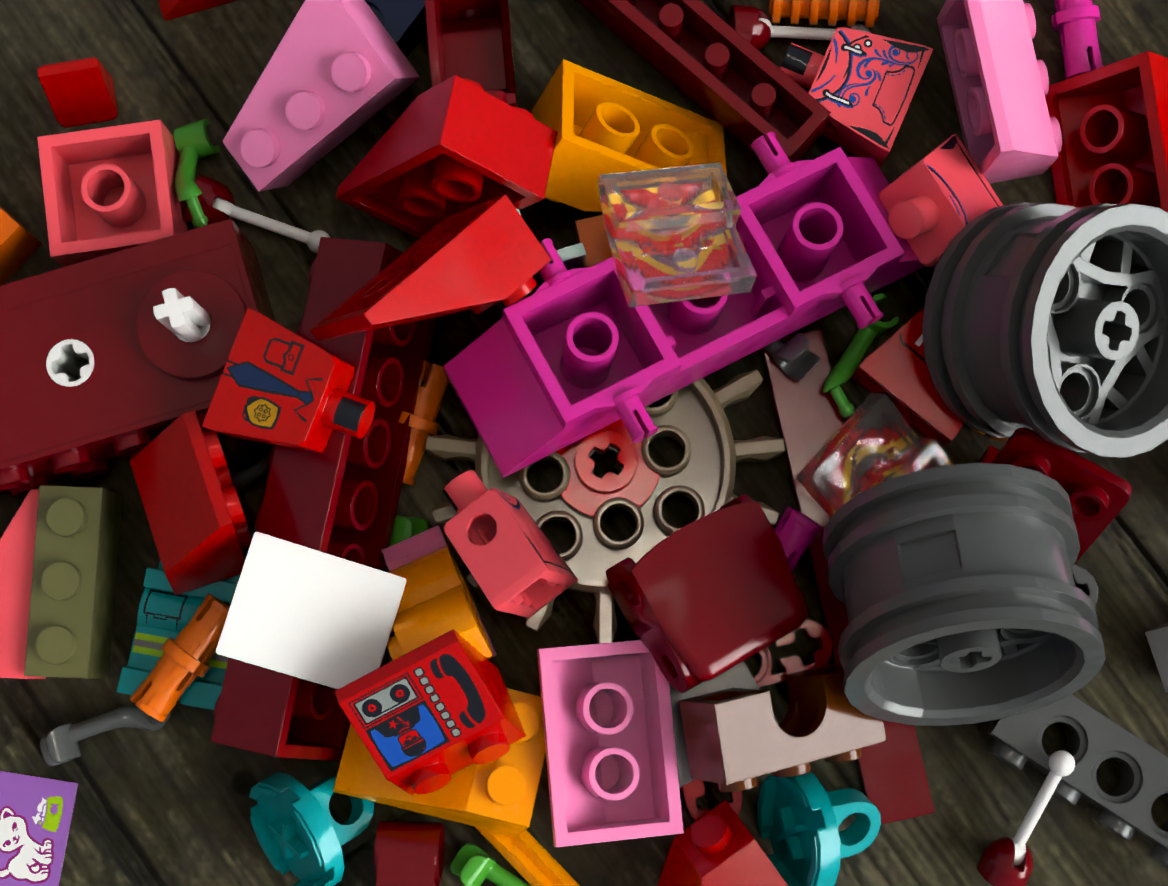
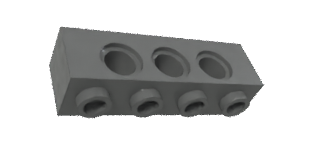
M1069 695L1062 700L1037 710L1008 718L986 721L981 724L978 732L993 741L988 749L989 752L1020 771L1025 763L1046 775V777L1050 772V757L1043 749L1042 735L1049 725L1053 723L1059 724L1066 734V746L1063 751H1067L1073 756L1075 768L1070 775L1061 778L1053 794L1073 806L1077 804L1080 798L1100 811L1095 819L1096 822L1127 841H1130L1133 834L1138 835L1154 846L1149 856L1168 868V822L1161 827H1157L1151 816V808L1155 799L1162 794L1168 796L1167 756L1073 695ZM1111 758L1118 766L1119 780L1112 790L1103 792L1097 783L1096 773L1099 765L1104 760Z

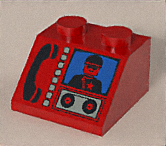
M454 629L334 691L338 704L386 780L411 795L415 793L427 794L441 789L451 781V775L473 763L486 764L499 759L509 751L510 744L526 736L499 669Z

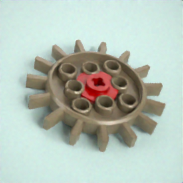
M753 370L735 376L727 384L715 390H712L702 378L670 394L669 400L664 405L659 407L646 406L645 409L654 425L657 426L658 431L647 439L644 436L643 440L638 443L632 442L629 432L620 419L503 479L479 434L478 438L475 439L460 438L449 434L427 437L426 451L429 455L444 461L464 460L475 463V473L488 490L496 488L515 497L540 529L547 523L555 520L564 521L573 528L576 541L570 550L560 554V556L578 578V581L566 590L594 596L595 615L592 627L597 643L600 644L612 643L618 626L615 613V599L607 586L609 581L606 576V570L626 558H631L637 563L659 542L681 529L670 526L664 520L661 512L662 503L671 496L686 497L695 507V520L718 511L721 506L738 497L733 494L737 463L767 462L781 456L785 452L783 438L761 436L749 440H733L730 424L724 409L748 399L763 382L762 376L758 370ZM661 436L675 439L682 448V461L676 466L669 468L658 466L649 456L648 446L650 442ZM608 452H611L617 456L615 468L620 473L616 475L612 472H607L602 479L596 477L593 474L595 462L590 457L594 455L598 458H603ZM550 461L561 469L563 480L557 489L552 492L541 493L529 485L527 473L535 463ZM449 501L431 511L436 526L439 525L440 527H444L446 522L457 515ZM758 502L771 526H775L779 512L763 502ZM613 508H622L630 512L636 523V530L633 536L624 541L609 539L603 533L600 526V519L606 511ZM469 572L466 579L475 590L479 589L480 586L471 572ZM555 598L530 618L526 617V627L537 632L551 617Z

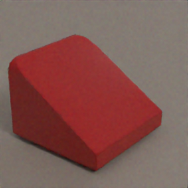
M90 57L42 65L41 68H37L38 78L56 120L62 127L70 128L111 121L117 118L118 108L113 77L97 58Z

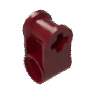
M380 821L376 831L374 851L376 886H440L445 853L444 824L442 822Z

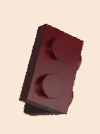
M1029 428L1016 429L1001 450L990 445L978 462L1010 464L1036 470L1056 480L1069 495L1080 544V552L1076 562L1129 502L1132 493V486L1128 481L1072 451L1045 441L1038 433Z

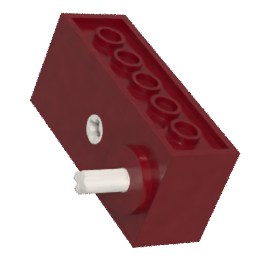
M232 219L0 286V495L11 492L13 498L26 497L30 489H39L40 485L49 486L48 480L68 474L71 475L72 480H83L102 475L109 471L107 463L129 456L130 459H133L181 414L192 410L196 412L202 433L210 431V429L202 427V424L247 308L258 311L275 321L255 248ZM216 432L219 440L227 436L226 434Z

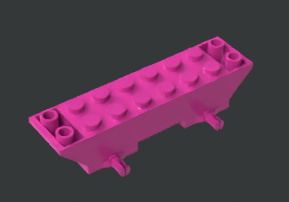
M774 132L766 133L765 138L763 135L757 138L751 144V149L756 153L768 176L758 187L731 199L727 210L722 211L724 221L719 218V224L716 221V229L711 224L712 232L708 240L705 238L704 243L698 240V248L693 246V251H689L687 257L685 254L683 256L675 255V260L670 256L665 260L661 255L656 257L655 254L652 255L645 250L640 251L659 266L668 270L679 271L689 268L697 260L708 241L718 236L728 235L736 262L732 261V268L730 265H728L729 269L723 268L724 275H721V280L717 277V282L712 281L714 287L708 286V290L703 288L701 295L698 292L696 295L688 293L687 296H684L682 294L679 299L675 295L669 296L668 292L666 294L660 293L656 289L651 291L648 284H644L642 278L636 277L632 280L630 275L627 277L624 273H620L616 256L622 262L623 260L619 254L592 267L567 270L553 246L552 240L549 238L542 240L541 245L551 258L538 271L544 283L532 296L503 309L502 318L444 365V371L502 479L620 419L629 432L633 443L642 441L644 436L647 439L656 433L658 428L647 413L646 406L845 306L849 309L859 329H863L868 324L871 325L878 321L884 314L880 312L870 294L925 265L919 262V258L907 240L897 237L890 229L888 222L889 213L879 199V192L887 187L889 182L873 157H847L842 148L838 147L814 160L790 162Z

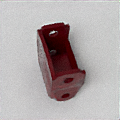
M425 0L432 87L457 75L460 78H467L479 83L487 93L511 106L518 107L508 0Z
M742 494L721 506L720 510L705 515L672 533L648 551L637 563L631 558H626L606 570V576L609 581L607 586L629 626L651 652L666 680L681 693H685L700 683L717 677L798 629L808 618L806 602L794 581L782 543L758 501H753L746 494Z

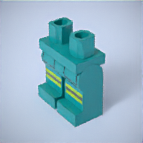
M242 550L244 559H246L248 550ZM161 560L158 568H147L143 584L145 589L139 604L137 626L127 667H122L116 692L132 695L164 654L161 648L169 637L174 639L177 637L183 627L187 625L196 613L195 611L205 600L208 593L230 606L240 574L175 596L164 573ZM215 652L208 661L211 666L209 671L203 678L199 676L195 678L179 698L180 704L214 710L215 703L222 691L229 657Z

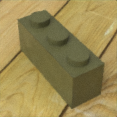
M39 486L24 676L84 679L109 677L122 495L96 487Z

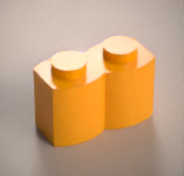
M448 545L388 572L404 577L407 580L391 632L394 631L395 636L390 637L387 643L392 660L409 653L452 629L459 633L486 658L492 656V651L477 615L472 596Z

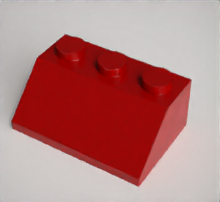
M1146 51L1049 85L1048 94L1045 96L1049 116L1057 118L1062 132V149L1058 153L1059 157L1051 165L1057 204L1078 208L1097 203L1117 205L1127 203L1158 207L1168 212V58Z

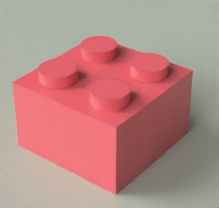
M161 120L37 137L50 257L61 266L66 267L188 231L187 220L184 219L185 202H179L174 189L179 152L176 148L174 136Z

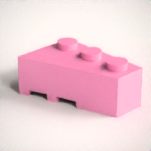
M305 0L222 142L258 192L287 187L418 80L420 76L365 0Z

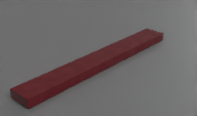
M820 329L802 333L809 340L807 348L815 355H818L820 361L798 381H793L787 377L776 365L773 356L764 348L760 350L780 436L784 439V454L797 510L822 527L811 544L808 545L807 553L824 627L832 640L833 663H840L838 653L841 633L848 626L845 605L834 597L828 584V562L824 556L822 542L824 528L833 515L820 501H824L821 494H824L822 489L826 487L822 481L824 479L822 474L826 475L824 468L827 466L824 461H828L826 455H830L829 445L832 446L833 442L836 443L838 436H842L841 430L845 429L839 408L830 392L823 394V385L831 370ZM794 335L783 337L781 340L786 343ZM853 463L849 468L848 474L850 499L855 496L854 491H858V494H860ZM884 721L886 741L863 747V756L855 760L863 794L880 812L881 825L935 813L915 726Z

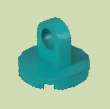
M276 772L251 788L249 798L257 800L258 804L250 808V820L258 842L276 871L279 870L282 875L291 871L300 880L293 886H334L342 881L345 866L341 846L361 834L369 826L373 817L374 802L349 796L352 804L349 819L342 825L333 819L329 810V801L334 793L332 791L337 775L321 779L306 788L305 785L290 774Z
M811 772L791 777L768 775L761 785L757 802L759 833H761L762 839L770 838L774 854L767 855V857L788 886H834L840 869V858L850 857L865 850L874 841L881 826L880 812L862 792L856 789H839L826 792L817 777ZM857 813L853 823L845 830L839 832L838 828L842 821L849 815Z

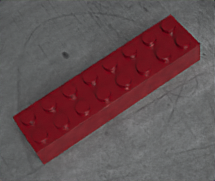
M321 237L316 259L310 268V288L304 316L298 325L296 333L355 367L348 392L373 401L375 403V414L368 432L362 439L333 429L327 447L322 453L273 445L269 456L270 471L264 499L256 515V532L384 571L386 562L382 550L390 545L403 483L412 428L409 426L410 414H414L423 369L422 365L423 361H428L437 317L317 341L310 332V329L402 254L401 251L384 242ZM405 411L410 414L403 424L399 423L401 412ZM229 658L222 691L214 707L215 723L210 742L273 757L341 761L350 721L338 704L334 693L338 689Z

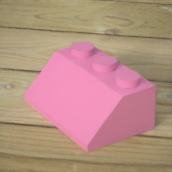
M946 0L937 17V23L965 148L989 184L1044 174L1059 157L1058 153L1062 149V132L1057 118L1050 117L1045 96L1049 91V76L1044 61L1036 59L1032 42L1036 34V19L1031 4H1024L1023 0Z
M641 640L537 649L554 847L684 833L670 685L651 652Z

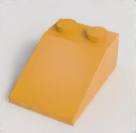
M565 59L561 61L532 110V115L537 121L557 131L545 198L586 212H605L604 202L619 203L628 206L635 212H645V210L642 211L640 208H635L634 205L630 207L628 201L625 202L623 197H620L618 189L701 181V193L699 191L698 196L695 194L694 199H690V202L686 203L685 208L679 206L677 212H689L692 204L698 197L718 190L721 211H724L729 204L722 125L717 121Z
M507 688L526 736L510 744L509 751L499 759L486 764L473 763L452 774L451 781L447 785L427 794L415 793L411 795L386 780L350 723L332 792L518 837L530 826L546 753L541 696Z

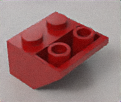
M192 410L181 414L130 460L164 573L175 596L241 574L245 562L242 550L249 548L252 541L217 433L213 430L202 433L196 412Z

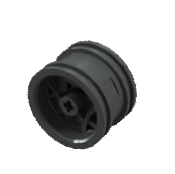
M1018 202L994 207L971 220L951 240L938 261L925 297L922 333L925 361L933 385L949 411L968 427L992 437L1009 439L1016 429L1029 428L1038 433L1045 441L1061 448L1101 457L1128 458L1151 451L1168 439V212L1158 207L1127 203L1118 205L1097 203L1075 208L1069 205L1054 203L1034 204Z
M968 463L944 465L910 472L881 482L854 496L833 514L824 528L822 545L824 556L828 562V584L834 597L845 605L848 626L840 635L838 646L839 660L844 669V693L850 704L865 715L887 722L918 726L975 724L1008 718L1037 710L1062 700L1083 688L1100 672L1106 660L1102 636L1098 631L1099 626L1094 602L1082 589L1075 587L1071 568L1075 564L1080 552V544L1069 495L1056 480L1036 470L1010 464Z

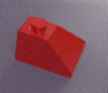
M726 800L683 830L684 833L674 837L657 885L788 886Z

